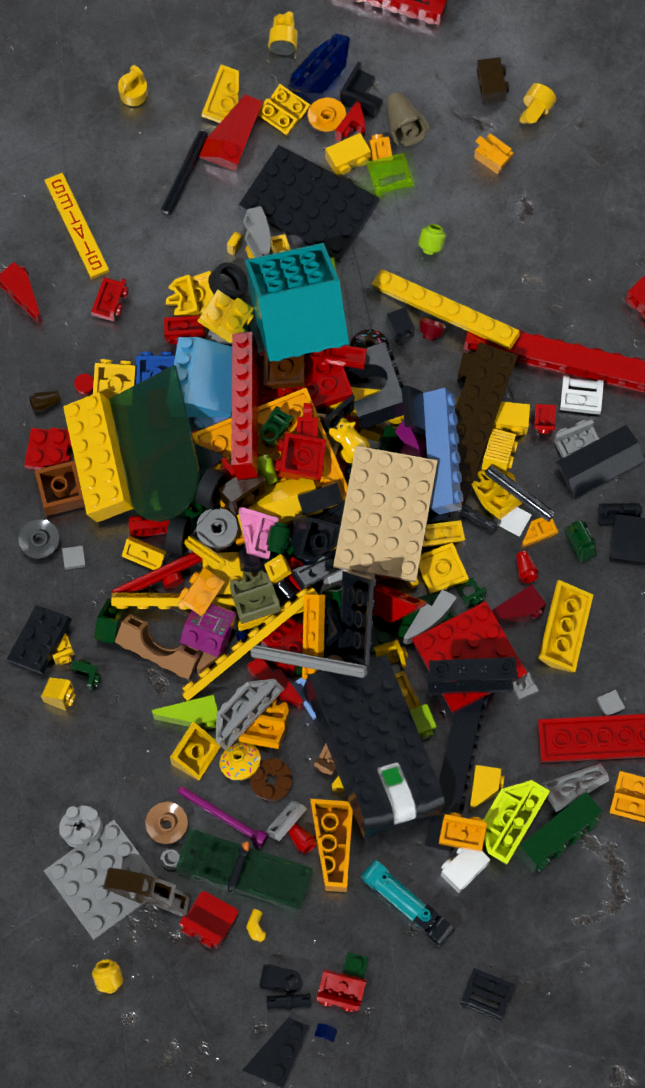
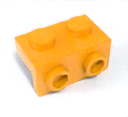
M203 568L199 573L195 571L189 580L191 583L189 588L185 587L178 596L181 599L178 603L180 608L186 605L200 616L206 612L224 584L223 580L206 568Z
M450 812L449 815L444 814L439 844L482 852L487 822H483V819L479 817L462 818L461 814Z

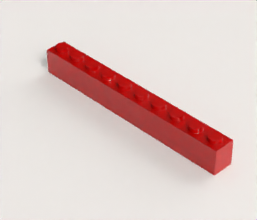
M520 330L518 339L511 350H508L469 331L467 332L464 350L476 352L478 344L481 342L518 355L516 362L594 381L600 379L604 380V383L645 392V361L641 358H629L616 352L608 353L600 348L591 349L579 343L570 344L561 339L545 338L541 334H528L523 330Z

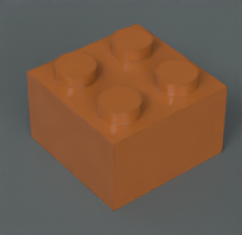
M75 460L34 470L46 516L85 507Z

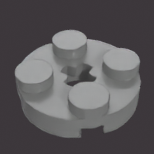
M222 508L209 509L199 517L196 531L201 543L210 549L221 551L229 547L236 540L238 526L235 516L228 510ZM214 525L217 527L221 525L222 532L214 533V529L212 527Z
M89 806L69 807L59 825L61 837L69 846L74 848H84L91 841L94 840L95 842L103 830L100 815ZM83 823L84 825H86L85 828L82 827V828L78 831L77 826H78L79 824Z

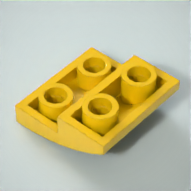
M279 84L270 99L267 98L262 104L258 116L288 136L308 113L311 105Z

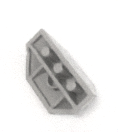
M275 679L249 681L240 686L230 700L225 702L217 712L215 741L226 751L279 696L284 688Z

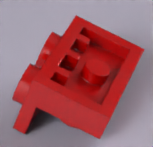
M163 513L130 517L128 522L130 536L136 538L167 534L170 514Z

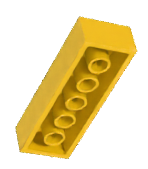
M98 392L63 406L87 515L98 523L134 509L110 400Z

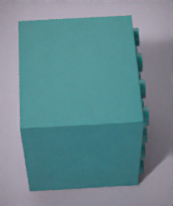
M324 243L245 260L255 322L269 362L281 361L284 358L293 356L299 357L311 352H321L329 348H340L343 345L349 344L340 281Z

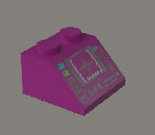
M213 603L209 605L202 616L192 610L185 622L179 643L219 657L227 649L237 613Z

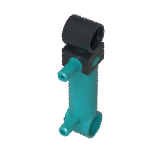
M374 860L361 875L366 884L383 895L436 945L441 947L455 931L454 927L447 920L439 916V913L431 906L424 904L377 860Z

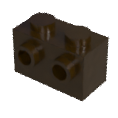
M501 57L477 60L476 71L482 104L505 101L506 93H509L508 81L505 82L504 80L506 67L505 64L502 65Z
M259 472L258 477L237 480L235 477L218 488L222 502L235 515L239 514V508H249L270 494L266 479Z

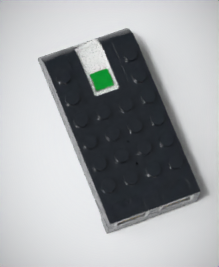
M387 655L369 659V665H364L367 667L365 678L321 671L309 674L302 689L316 715L363 838L443 816L445 810L444 796L440 783Z

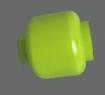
M429 224L422 228L418 245L426 254L433 255L443 249L446 233L441 226Z

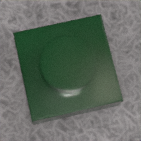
M348 952L342 974L364 979L369 957Z

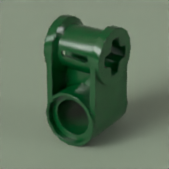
M279 406L273 409L268 420L261 428L262 442L269 448L278 445L279 439L283 438L295 420L294 415L286 414L280 410ZM267 433L276 434L272 439L265 437Z

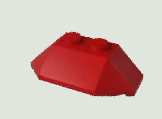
M376 582L373 594L375 606L372 610V615L380 616L386 622L393 623L426 606V601Z

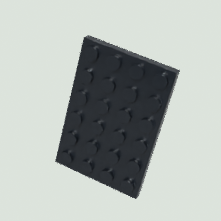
M278 144L238 207L246 212L247 209L261 206L268 225L308 246L324 243L329 257H334L336 261L341 262L378 205L380 198Z

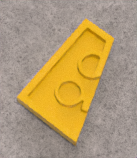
M220 65L201 117L220 123L238 103V70Z

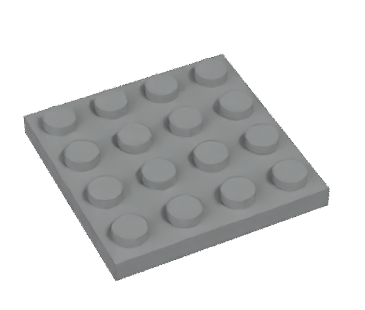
M112 820L103 827L100 837L95 842L94 840L91 841L84 848L72 849L44 870L47 877L94 941L147 903L143 902L140 904L103 889L108 868L133 871L157 878L115 820Z

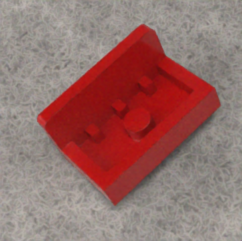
M103 278L91 315L113 322L117 315L120 316L123 304H121L122 299H126L129 291L126 279L122 278L121 282Z
M200 316L164 318L165 343L178 344L179 337H199L205 339V327L198 322Z
M324 969L316 1000L321 1001L320 1003L325 1006H340L348 1012L359 1011L367 980Z

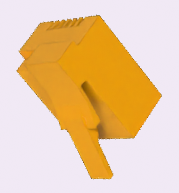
M489 134L486 139L479 136L475 141L479 146L475 150L474 158L496 174H499L504 166L513 158L514 152L511 151L512 149L492 134Z

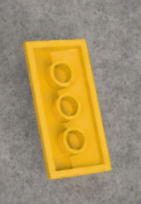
M299 478L298 480L290 479L268 486L270 494L247 509L279 518L278 523L286 524L293 522L295 514L303 515L297 494L316 489L314 480ZM319 510V511H316V512H313V513H310V514H306V515H304V516H308V517H309V516H313V515H316V514H319V513H323V510ZM238 514L237 518L242 531L240 515Z
M557 580L538 657L548 666L573 673L576 671L593 594Z

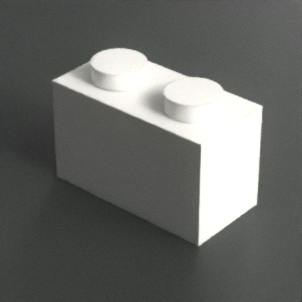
M459 848L456 852L458 856L454 860L449 858L442 865L441 876L460 893L490 863L491 859L483 851L477 852Z

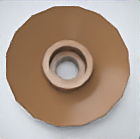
M158 803L147 813L145 820L146 831L157 843H175L187 831V815L183 808L176 803ZM169 821L171 823V826L169 828H165L163 826V823Z

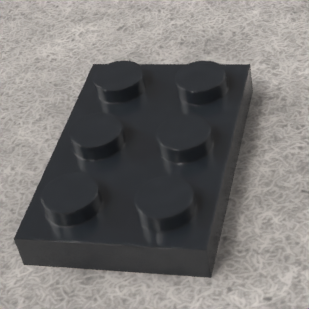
M35 605L7 660L10 663L44 674L72 619L64 614Z

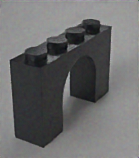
M385 342L366 348L364 369L343 366L349 383L369 377H381L387 380L385 387L380 392L353 402L362 429L404 415L401 389L404 385L401 378L397 379V375H400L397 364H392L391 362L395 358L392 349L387 350Z

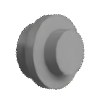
M167 849L161 855V864L167 870H175L182 864V855L176 849Z

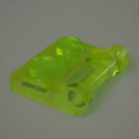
M404 152L366 163L374 195L379 197L386 192L405 187L407 189L414 187ZM404 175V180L382 186L379 185L378 181Z

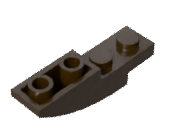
M108 868L103 889L137 903L147 902L181 917L187 915L191 895L176 889V885L133 871Z

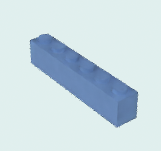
M441 388L423 393L427 459L438 460L430 508L438 514L462 510L461 502H463V494L460 488L462 476L459 471L461 458L457 445L459 443V436L456 431L458 418L455 413V405L457 401L452 392L446 388Z

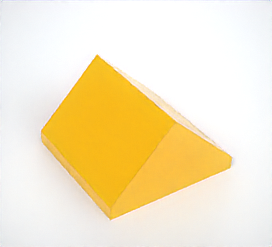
M192 722L170 756L171 765L196 780H200L221 746L200 726Z

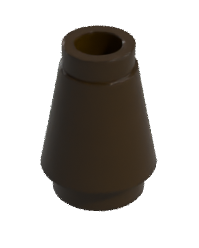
M57 390L33 393L32 396H29L34 412H41L61 402Z

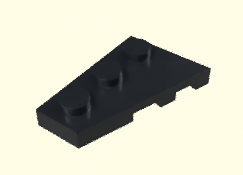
M288 1017L242 1071L279 1088H284L309 1026Z

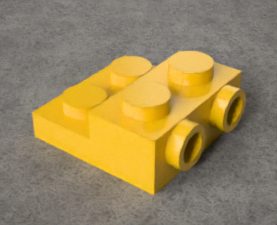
M217 290L199 317L198 322L231 344L232 334L244 333L245 329L242 327L244 323L248 325L254 317L251 314L254 308L238 297L234 301L220 290Z
M100 359V363H95L93 394L100 392L110 400L111 405L133 406L136 386V366L132 365L133 361H120L119 365L112 364V360Z

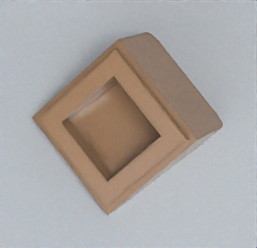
M203 652L197 665V673L199 674L206 667L211 669L216 665L215 660L219 657Z

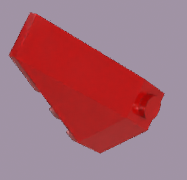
M245 94L207 137L199 158L236 172L263 101Z

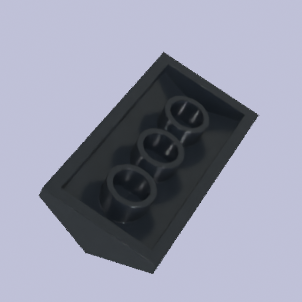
M624 425L556 461V464L573 498H576L644 462V457L639 442L628 426Z

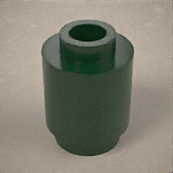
M275 522L274 526L270 525L266 542L268 546L267 551L283 554L284 549H287L290 529H287V524Z

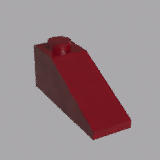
M531 584L494 608L492 612L499 624L525 622L532 618L536 620L544 614L546 603Z

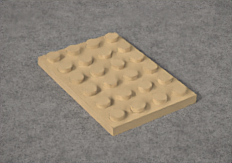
M361 446L355 447L333 568L366 571L378 576L416 583L438 460Z

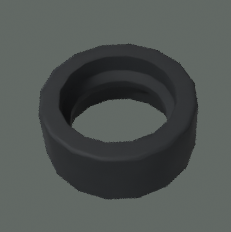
M224 262L218 265L209 275L208 283L213 294L220 290L235 301L237 297L240 298L248 289L247 276L241 268L233 263ZM220 274H224L233 280L236 291L228 289L223 284Z
M212 467L207 469L197 487L196 503L206 508L214 509L221 500L218 488L227 483V473Z
M171 516L166 534L165 546L167 553L185 554L187 547L184 544V540L190 536V517Z

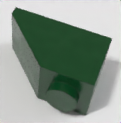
M108 598L97 616L94 639L104 643H115L126 609H118L116 606H111V599Z

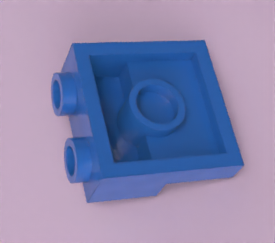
M141 352V356H136V396H149L150 390L170 389L175 361L173 352H161V356H153V352Z

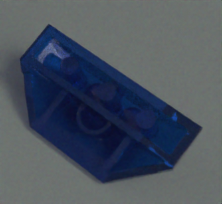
M335 33L331 36V39L317 46L291 74L288 88L300 93H323L347 65L349 36Z

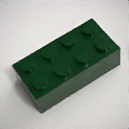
M585 792L519 846L516 854L532 873H535L537 870L542 872L550 865L549 863L553 857L558 859L566 852L570 843L572 845L578 843L583 838L582 836L586 830L591 832L601 821L600 816L603 811L590 795Z

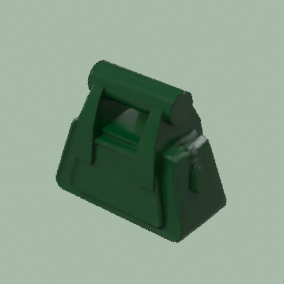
M582 520L575 521L564 528L580 562L597 556L596 541L592 537L586 522H582Z

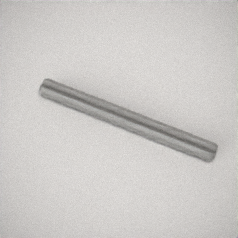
M254 646L251 649V656L253 658L365 678L367 675V667L364 665L262 646Z

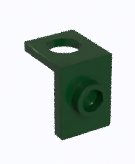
M473 577L468 582L455 587L467 608L473 605L477 606L485 601L487 589L486 587L480 589ZM465 586H472L475 592L466 596L463 593V589Z

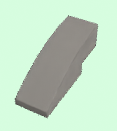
M262 207L247 209L243 220L247 228L244 239L255 258L269 255L270 230Z
M442 589L432 606L426 603V606L420 609L405 634L403 643L408 645L412 643V638L438 626L456 604L457 597Z

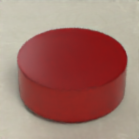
M89 374L78 375L74 381L76 391L81 395H88L93 392V377Z
M176 572L166 576L162 582L165 589H172L181 585L184 582L182 573Z

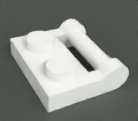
M563 375L560 410L600 414L604 380L573 379ZM569 386L596 389V392L568 388Z

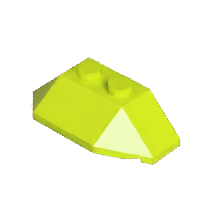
M533 780L500 790L483 819V822H487L484 842L488 854L508 864L540 811L550 790Z

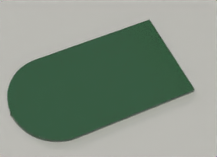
M173 365L109 399L131 502L141 516L156 522L167 521L181 514L192 502L200 480L198 459L177 367Z

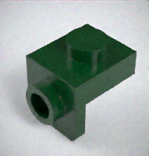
M73 660L71 665L72 673L89 678L87 687L89 691H93L94 687L99 685L101 679L98 667L91 665V662L86 660Z

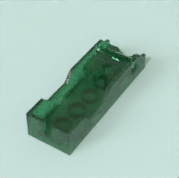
M190 828L180 853L176 872L228 890V882L239 855L241 844ZM249 847V853L233 892L248 895L300 914L306 891L313 876V868ZM193 850L196 851L194 857L191 856ZM256 889V890L265 892L266 894L258 893V892H255L254 890ZM295 899L298 900L297 905L294 904Z

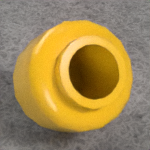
M110 959L99 961L92 970V977L98 991L108 994L114 993L123 983L120 966Z

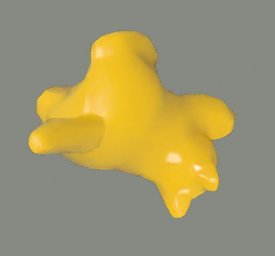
M342 418L338 424V429H329V434L331 438L343 446V450L340 452L341 459L347 463H353L355 447L370 448L368 440L354 429L356 422L351 423L347 419Z

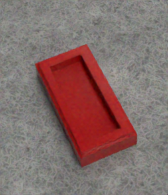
M343 345L340 348H329L325 351L324 363L364 369L367 349Z

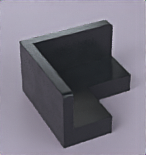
M357 62L340 91V102L350 108L356 102H359L362 113L374 119L383 105V99L368 93L375 81V76L362 71V63Z

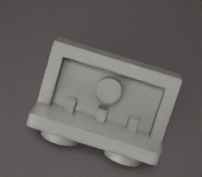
M593 419L589 421L582 420L575 427L570 429L563 428L557 432L554 443L562 458L599 439L593 428Z

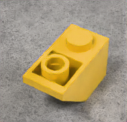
M49 678L41 698L43 702L67 711L68 707L73 705L76 694H74L75 691L70 680Z

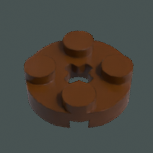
M278 758L262 760L260 767L250 778L254 794L258 798L268 800L269 802H276L285 798L290 792L293 782L290 768ZM269 775L277 777L275 785L266 783Z

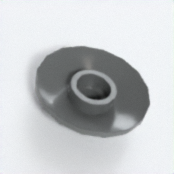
M36 519L23 526L18 540L20 548L26 555L40 559L54 553L58 547L60 537L59 531L54 524L48 520ZM40 538L44 540L41 544L36 543Z

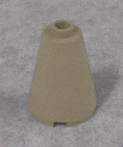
M392 93L386 101L392 139L397 145L399 143L404 144V146L414 145L425 138V132L430 130L429 123L403 93Z

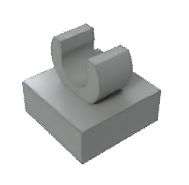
M530 672L513 682L514 692L519 701L539 691Z

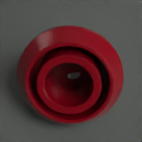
M425 317L420 320V333H423L422 338L434 341L435 338L439 339L446 330L445 324Z

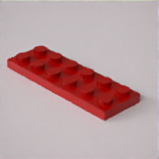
M645 714L538 719L541 763L645 757Z

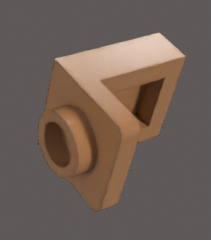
M325 743L314 766L324 774L333 775L336 767Z

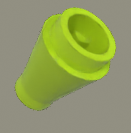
M268 454L259 457L258 472L266 479L268 486L277 483L279 479L275 471L273 459Z

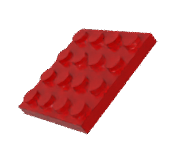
M486 601L412 638V642L428 671L430 660L516 657L517 679H513V682L527 675L524 666ZM491 693L442 694L451 712L454 713Z

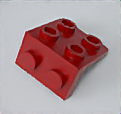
M290 617L261 641V646L303 654V625ZM265 660L280 668L283 673H287L291 677L298 670V666Z
M202 891L187 917L183 916L180 921L181 932L191 938L196 936L208 948L212 949V947L219 949L238 916V910L208 892Z

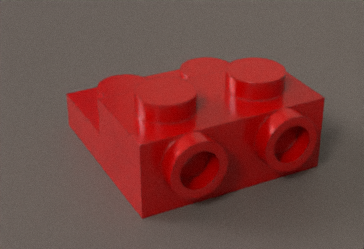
M50 427V430L31 428L24 464L25 468L38 470L70 462L71 455H69V450L72 448L68 429Z
M285 433L283 439H279L277 451H281L280 459L277 458L275 463V471H278V477L320 481L326 440Z

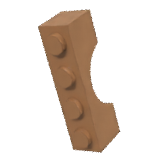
M129 614L122 621L115 639V643L121 645L124 649L131 650L142 658L149 659L160 667L166 668L176 673L179 677L188 680L196 672L203 653L185 644L176 648H167L160 645L153 639L149 631V623L132 614Z

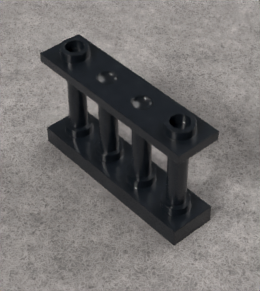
M516 657L430 660L429 672H427L428 695L513 692V679H517Z

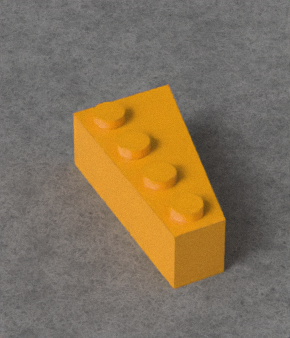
M310 799L325 891L347 892L352 808L349 801Z

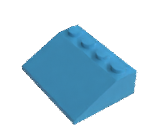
M199 337L178 338L167 400L172 417H232V346Z

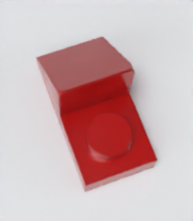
M359 102L354 104L336 128L335 140L338 142L349 138L353 130L365 136L366 126Z

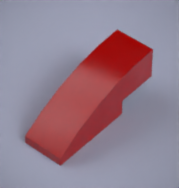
M258 658L247 664V671L255 681L275 679L284 688L277 697L279 700L287 702L288 705L298 709L304 707V701L280 668L272 672L266 662Z

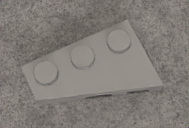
M600 763L541 783V786L550 790L547 799L557 812L574 802L583 793H589L608 782L609 777Z

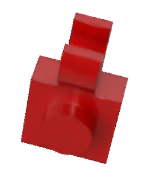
M304 403L303 417H297V435L318 438L319 419L318 417H313L312 403Z

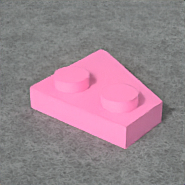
M244 507L239 508L247 554L269 559L270 551H267L268 546L266 545L270 525L274 526L279 518Z

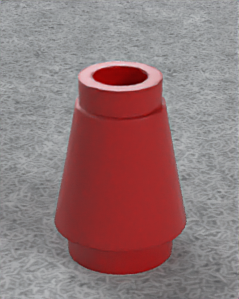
M527 551L517 553L519 579L523 583L534 582L538 579L539 571Z
M296 822L289 829V836L299 852L307 854L317 845L315 837Z

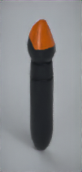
M247 841L239 849V855L228 882L229 893L233 892L236 888L245 859L249 853V842Z

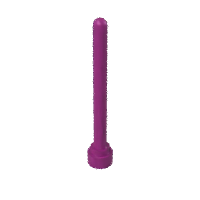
M183 786L178 788L180 795L248 836L250 841L253 842L252 845L259 849L264 846L269 837L268 833L263 830L254 831Z

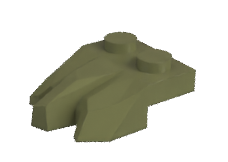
M261 570L256 577H253L251 572L243 571L242 581L230 580V591L241 624L281 611L273 584L266 572Z

